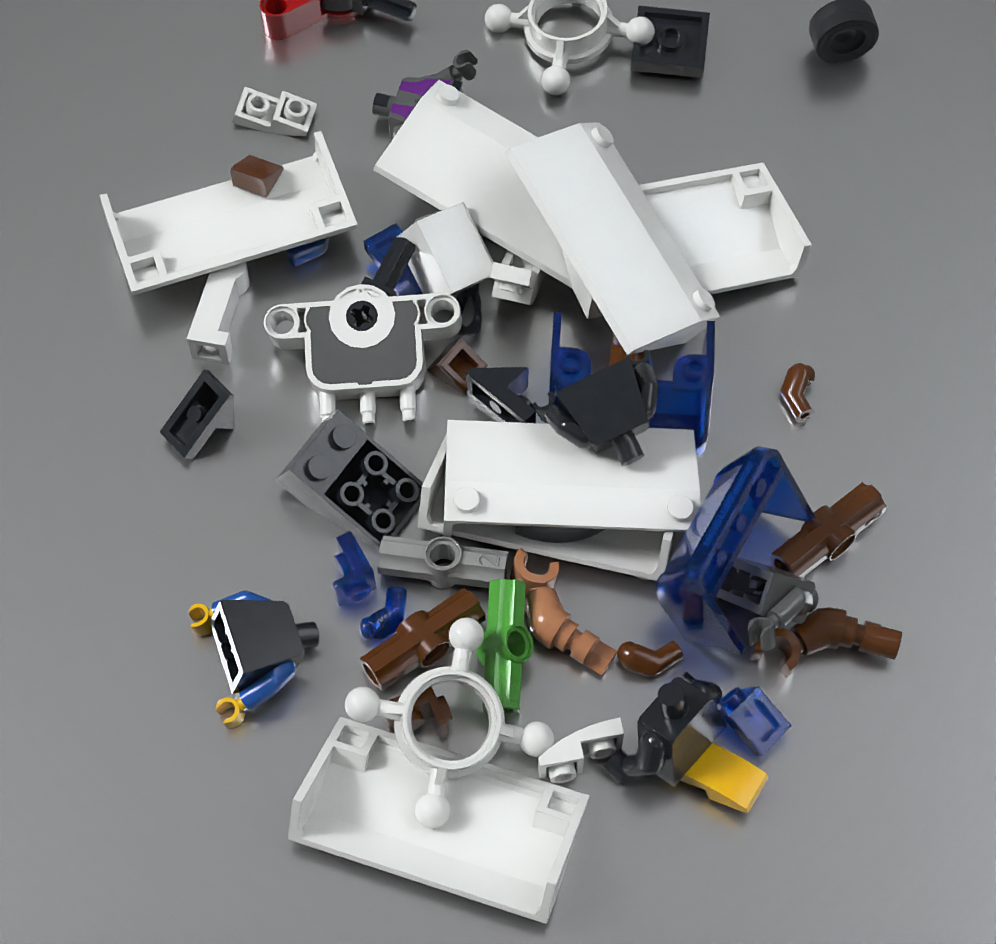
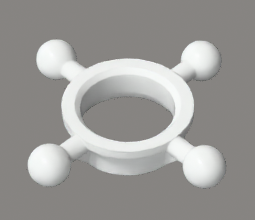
M531 0L530 4L519 13L511 12L503 4H494L485 13V24L489 30L495 33H502L510 27L524 28L525 38L530 49L540 58L552 62V66L547 68L541 77L543 89L551 95L563 94L568 89L570 76L566 70L567 64H577L596 57L606 49L613 36L627 37L630 43L637 42L644 46L653 39L655 33L653 23L646 17H635L629 23L618 21L607 6L606 0ZM563 3L586 5L592 8L600 17L598 24L592 30L571 38L554 37L544 33L538 27L539 19L547 10Z
M472 618L458 619L450 627L449 640L455 648L452 666L438 667L422 673L405 688L398 702L379 699L377 693L368 687H357L351 690L345 699L346 713L354 721L368 722L376 716L394 720L395 737L402 753L412 765L430 775L428 791L417 801L415 815L420 824L431 829L443 826L450 817L451 807L445 797L448 778L467 776L481 769L493 758L502 741L520 745L526 754L533 757H540L554 744V734L551 728L543 722H530L524 727L505 724L503 706L496 691L484 678L469 670L472 652L481 646L484 639L482 626ZM446 682L462 684L476 692L484 702L489 716V729L483 745L470 757L456 761L442 760L428 754L417 742L411 725L412 710L417 698L431 686Z

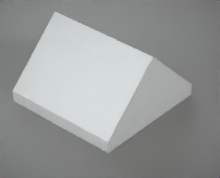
M464 202L416 221L397 236L408 239L416 246L408 265L423 294L445 293L455 296L490 277L493 260Z

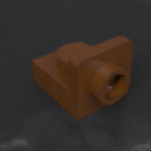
M431 686L417 698L411 715L412 730L419 728L424 724L425 720L431 718L439 739L448 736L447 721L453 718L443 695L436 697ZM400 696L390 699L389 701L398 702ZM383 718L388 731L394 733V720Z

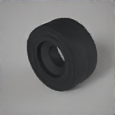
M835 0L824 5L813 15L809 23V34L815 52L820 59L828 63H844L853 61L869 52L878 40L879 28L873 11L866 1Z

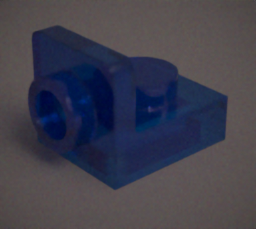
M352 531L336 537L339 554L335 555L334 559L343 577L334 581L332 588L339 606L348 602H360L367 598L371 591L377 589L374 571Z
M759 686L744 689L736 687L729 691L719 703L721 706L719 711L726 724L728 723L755 756H764L792 726Z

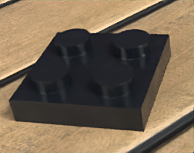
M638 5L637 17L648 18L654 25L655 33L653 39L644 46H641V43H633L630 70L703 78L710 13Z

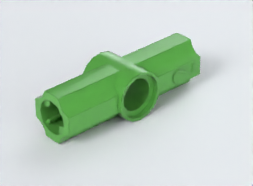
M495 579L490 581L487 630L483 631V642L476 649L479 661L485 666L484 679L499 696L504 714L520 712L522 663L529 660L533 652V639L530 632L524 627L526 583L516 579ZM483 702V711L487 712L486 706Z

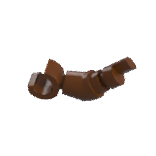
M826 607L814 610L806 617L802 624L797 623L790 630L776 628L775 647L782 650L786 655L787 662H785L781 672L787 678L796 668L801 658V653L807 656L825 648L836 650L838 646L850 649L852 644L858 646V651L895 660L899 651L902 632L870 621H865L864 625L858 624V618L847 616L846 610ZM761 641L754 644L750 652V661L760 660L764 651L761 650Z

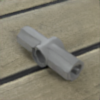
M383 536L379 549L377 568L378 574L428 580L430 584L440 589L450 588L456 584L489 588L491 580L506 579L508 551L461 546L454 539L446 536L436 537L431 541ZM440 559H448L452 561V563L448 566H438L434 564L437 560Z

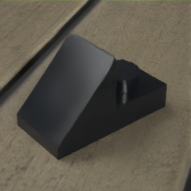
M528 367L471 368L466 373L467 394L500 422L536 423V411L531 401L521 395L528 388Z
M204 369L160 430V433L183 458L194 459L216 428H234V395L209 370Z

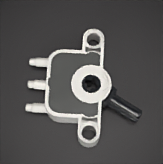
M396 237L373 280L364 277L361 284L347 287L333 301L290 303L273 306L264 317L265 330L276 347L284 350L305 349L306 372L312 387L319 395L322 422L336 412L335 400L360 399L362 423L364 425H373L375 423L376 398L400 396L402 420L407 423L414 422L416 411L415 391L420 388L425 378L424 341L452 338L461 329L462 317L460 306L453 296L445 293L398 296L397 291L394 290L416 249V246L404 237ZM440 310H449L454 314L452 319L445 323H438L433 319L435 313ZM367 316L370 317V324L364 322L361 327H358L357 320L364 321ZM287 320L294 323L293 328L288 333L278 334L275 332V328L282 321Z

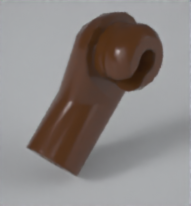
M803 363L794 364L788 369L780 390L782 398L797 422L808 419L814 413L804 396V391L807 386H810V381L815 380V371L811 366Z
M673 640L655 651L635 644L632 641L624 642L617 650V658L624 668L645 677H654L684 658L681 648Z

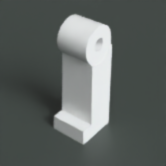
M246 262L209 273L187 336L191 358L230 365L234 351L228 330L239 296L245 293L249 287L250 280Z

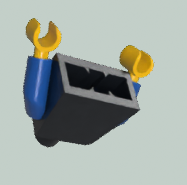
M247 590L213 602L212 608L209 609L203 604H194L188 612L192 620L203 618L201 621L190 626L195 635L201 637L213 632L232 694L239 693L240 697L236 700L231 697H225L217 702L216 711L219 714L225 712L228 708H235L233 716L223 722L227 728H236L241 725L245 717L244 710L246 708L249 710L255 709L281 690L295 676L296 669L304 656V648L317 647L319 644V630L315 622L295 624L289 604L284 601H272L269 598Z

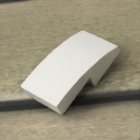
M245 86L232 123L273 134L307 136L317 103L282 91L280 99Z
M621 718L610 719L585 727L550 747L538 758L539 780H550L552 783L571 781L577 774H583L584 756L590 755L593 759H602L615 754L616 750L622 748L624 731Z

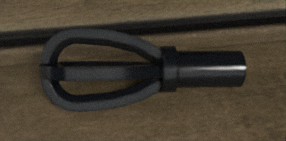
M479 283L461 292L456 299L460 306L461 317L467 301L472 300L474 304V318L467 327L462 323L461 329L457 333L460 336H475L481 331L482 313Z

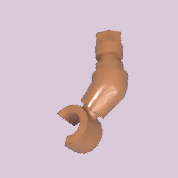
M522 548L519 549L514 557L510 580L516 579L526 583L525 600L529 631L535 639L547 648L556 647L562 652L569 649L572 651L570 657L603 675L616 656L617 650L600 641L598 636L588 630H585L583 633L578 631L580 625L570 620L571 614L564 610L556 590L553 589L559 573V562L550 563L546 574H533L526 569L528 554Z

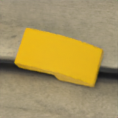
M712 743L680 781L704 789L708 798L712 801L748 814L767 782L768 775L740 756Z

